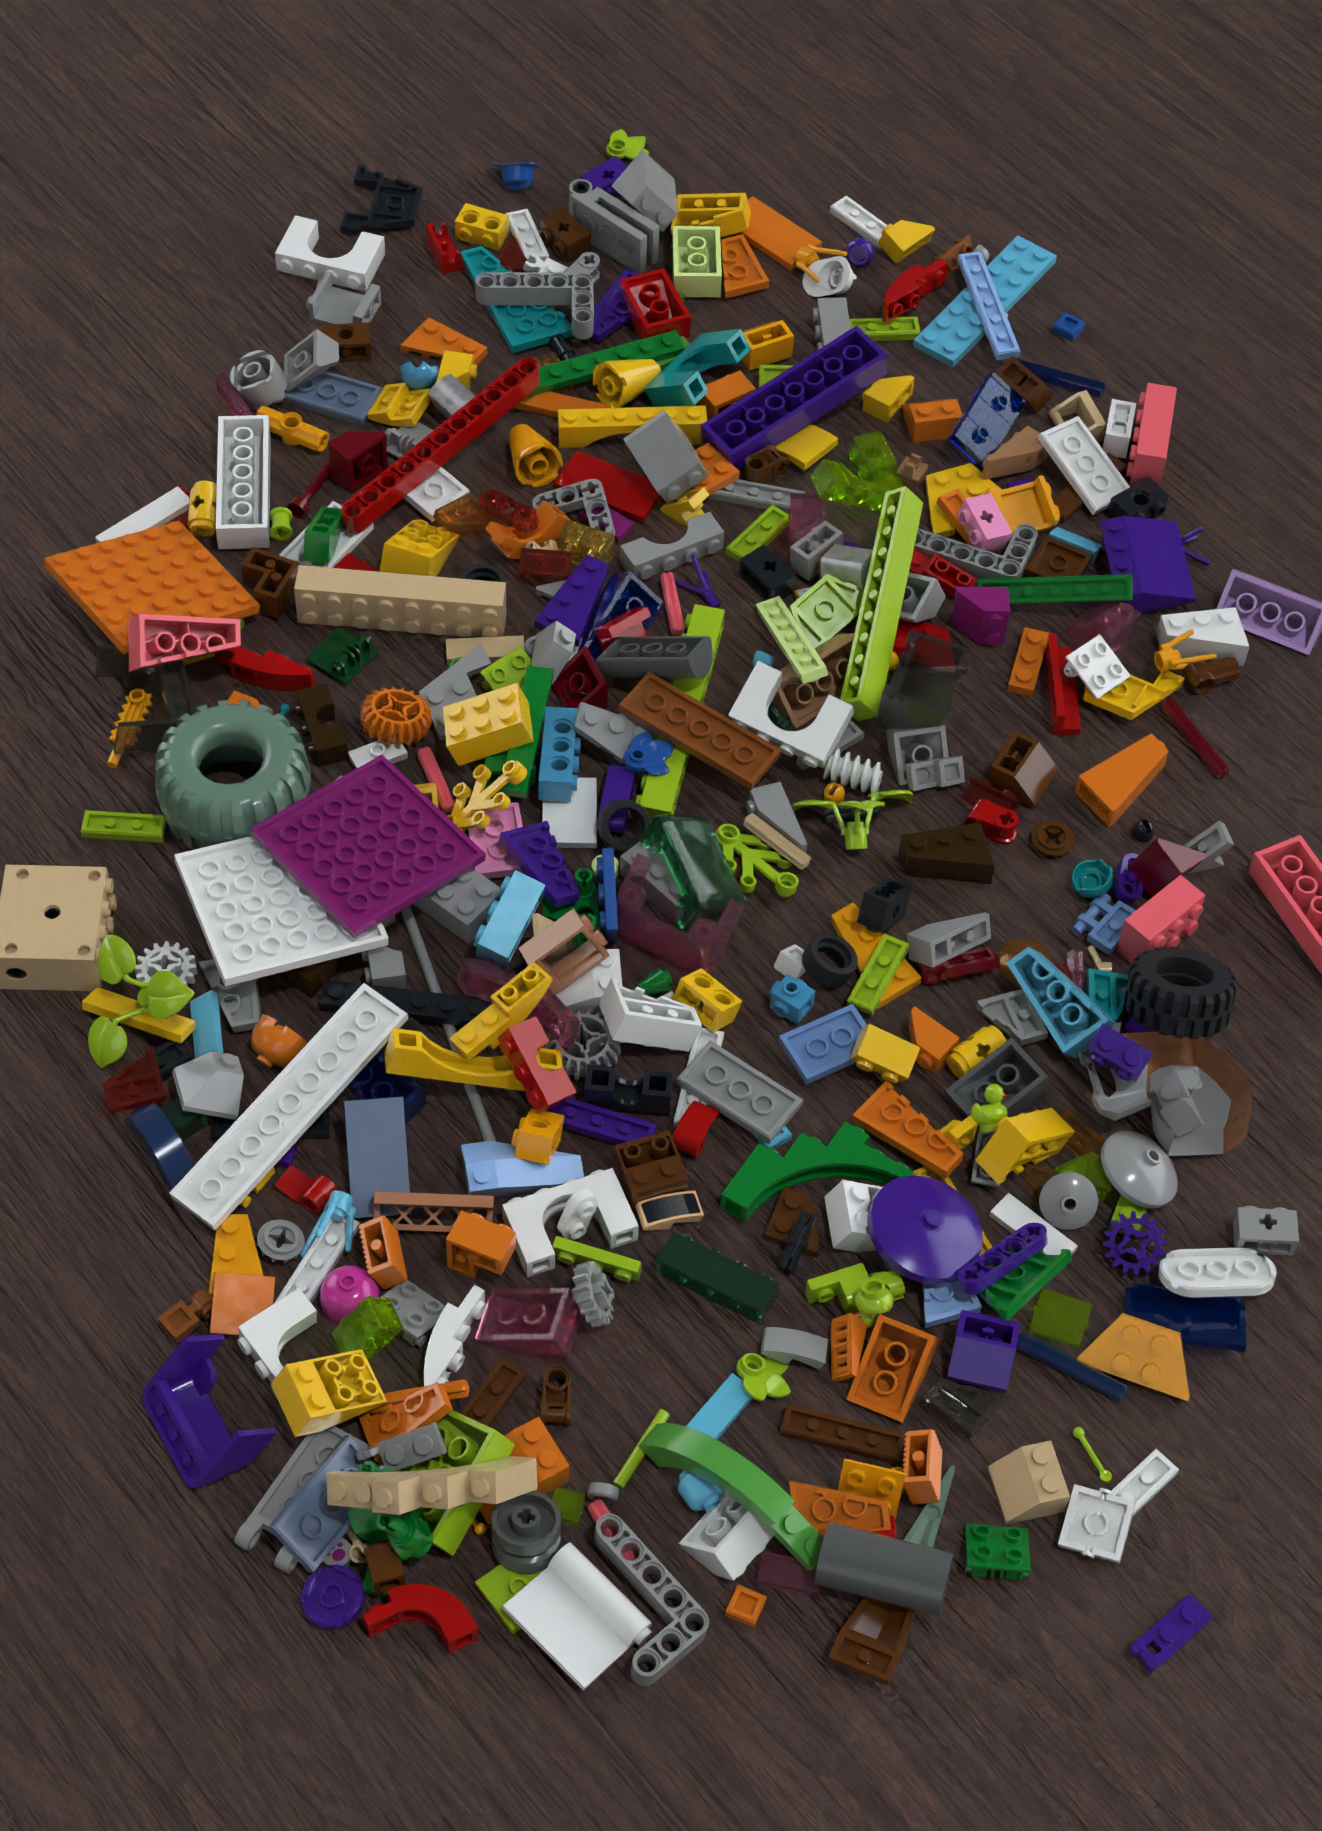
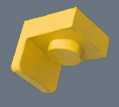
M968 1116L962 1122L960 1120H952L940 1131L956 1147L963 1150L974 1141L978 1123L971 1116Z

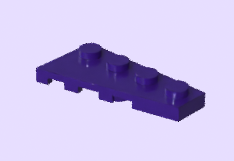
M626 269L594 307V332L590 339L600 342L632 319L620 286V279L639 274Z
M587 554L536 617L534 627L543 630L555 621H558L576 633L574 645L579 647L583 632L586 631L591 612L595 608L596 599L600 595L609 573V564Z
M548 821L501 832L499 842L529 877L545 884L543 894L554 908L579 900L580 892L570 870L566 869L564 865L565 859L556 847L557 841L555 836L550 834Z

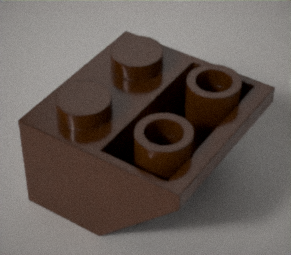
M1015 730L991 765L987 786L1035 808L1058 774L1059 768L1039 741Z
M670 1130L614 1145L622 1187L632 1211L636 1210L635 1205L637 1202L660 1195L688 1191V1176Z

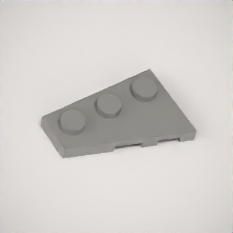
M583 702L578 705L573 730L598 748L602 747L614 756L613 759L620 764L624 763V753L631 748V740L635 736L648 732L652 735V738L654 737V732L631 718ZM645 771L638 772L636 775L642 778Z
M214 959L199 962L212 990L218 993L219 1004L234 1033L254 1029L261 1017L258 978L225 986Z

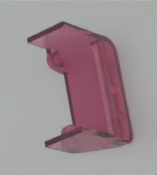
M637 853L618 892V935L690 972L702 968L708 974L711 973L745 905L730 898L718 923L710 919H700L693 924L689 934L641 911L646 901V892L641 885L653 860Z

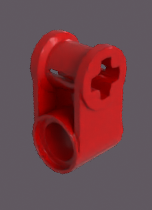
M979 799L976 801L964 821L965 825L980 822L985 837L1003 845L1013 843L1017 836L1015 828L1019 822L1018 815L1014 811L998 806L989 800Z

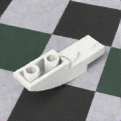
M474 1285L458 1308L447 1303L433 1328L427 1346L424 1364V1386L432 1385L436 1382H448L453 1371L457 1372L461 1368L465 1356H463V1342L470 1333V1325L475 1319L479 1320L487 1307L485 1303V1290Z

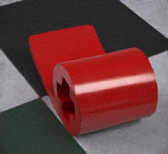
M693 1101L672 1135L677 1150L697 1158L705 1145L707 1131L719 1115V1111Z
M290 1165L275 1183L276 1189L315 1214H319L324 1209L331 1192L338 1190L336 1185L326 1176L318 1174L314 1179H311L294 1165Z

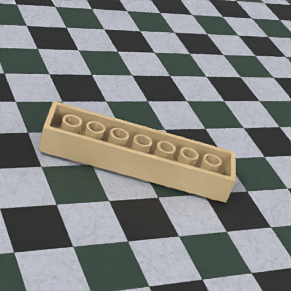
M303 565L298 567L294 587L298 623L475 638L504 636L507 616L506 582Z

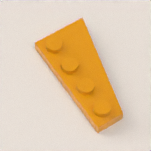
M852 902L832 914L831 923L838 936L846 940L854 948L858 957L856 969H858L861 975L883 934L881 932H872L866 926L857 923L860 909ZM905 958L876 1010L921 984L922 977Z

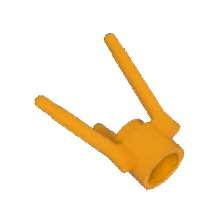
M808 244L807 248L801 247L797 251L795 266L802 269L815 282L819 283L820 279L808 268L812 263L820 260L817 253L846 256L847 252L815 247Z
M1191 629L1170 642L1159 645L1160 651L1155 652L1154 662L1160 672L1184 669L1189 663L1216 659L1217 655L1209 654L1181 658L1179 651L1171 648L1193 635L1194 630Z

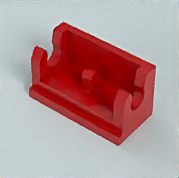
M442 222V229L439 232H435L433 223L426 224L427 245L442 275L463 270L462 256L456 250L450 235H448L446 223Z

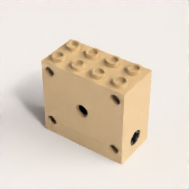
M5 865L0 896V989L93 991L97 987H102L103 979L97 969V957L104 938L108 934H113L114 919L111 917V912L116 911L117 896L113 894L114 881L113 878H109L107 867Z

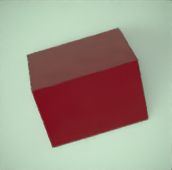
M583 646L566 663L552 686L564 708H578V705L583 702L601 709H607L608 684L588 647Z
M1157 838L1130 863V869L1150 896L1154 897L1178 876L1182 875L1185 877L1206 858V854Z

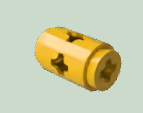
M198 481L190 490L187 525L190 528V532L198 537H210L216 531L217 484L214 482Z
M993 1025L984 1026L972 1034L966 1041L961 1042L951 1050L950 1055L946 1057L947 1065L953 1074L960 1079L1005 1043L1006 1039L997 1027Z

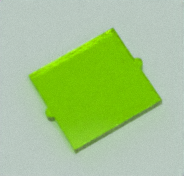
M1042 1288L1037 1306H1034L1032 1309L1034 1316L1028 1332L1079 1349L1084 1330L1089 1328L1087 1321L1093 1304Z

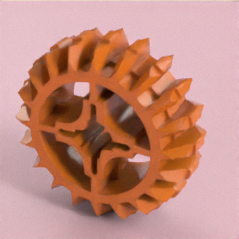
M392 686L391 689L387 690L382 687L380 691L373 690L372 695H367L363 705H361L360 720L364 732L369 733L370 738H377L378 743L384 741L388 743V746L391 743L397 744L398 747L403 743L410 746L412 742L419 743L420 738H425L431 727L432 713L431 708L428 707V701L422 700V695H414L413 690L407 692L404 691V688L399 690Z

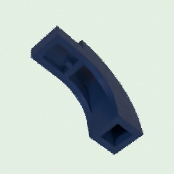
M155 1103L136 1108L131 1112V1115L124 1119L127 1128L145 1145L159 1171L163 1183L172 1190L194 1167L193 1162L174 1127Z

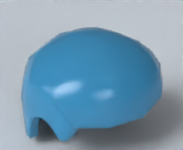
M425 361L422 362L420 367H414L411 362H406L401 365L400 372L403 382L410 389L419 390L430 388L436 383L439 368L438 366L430 367Z

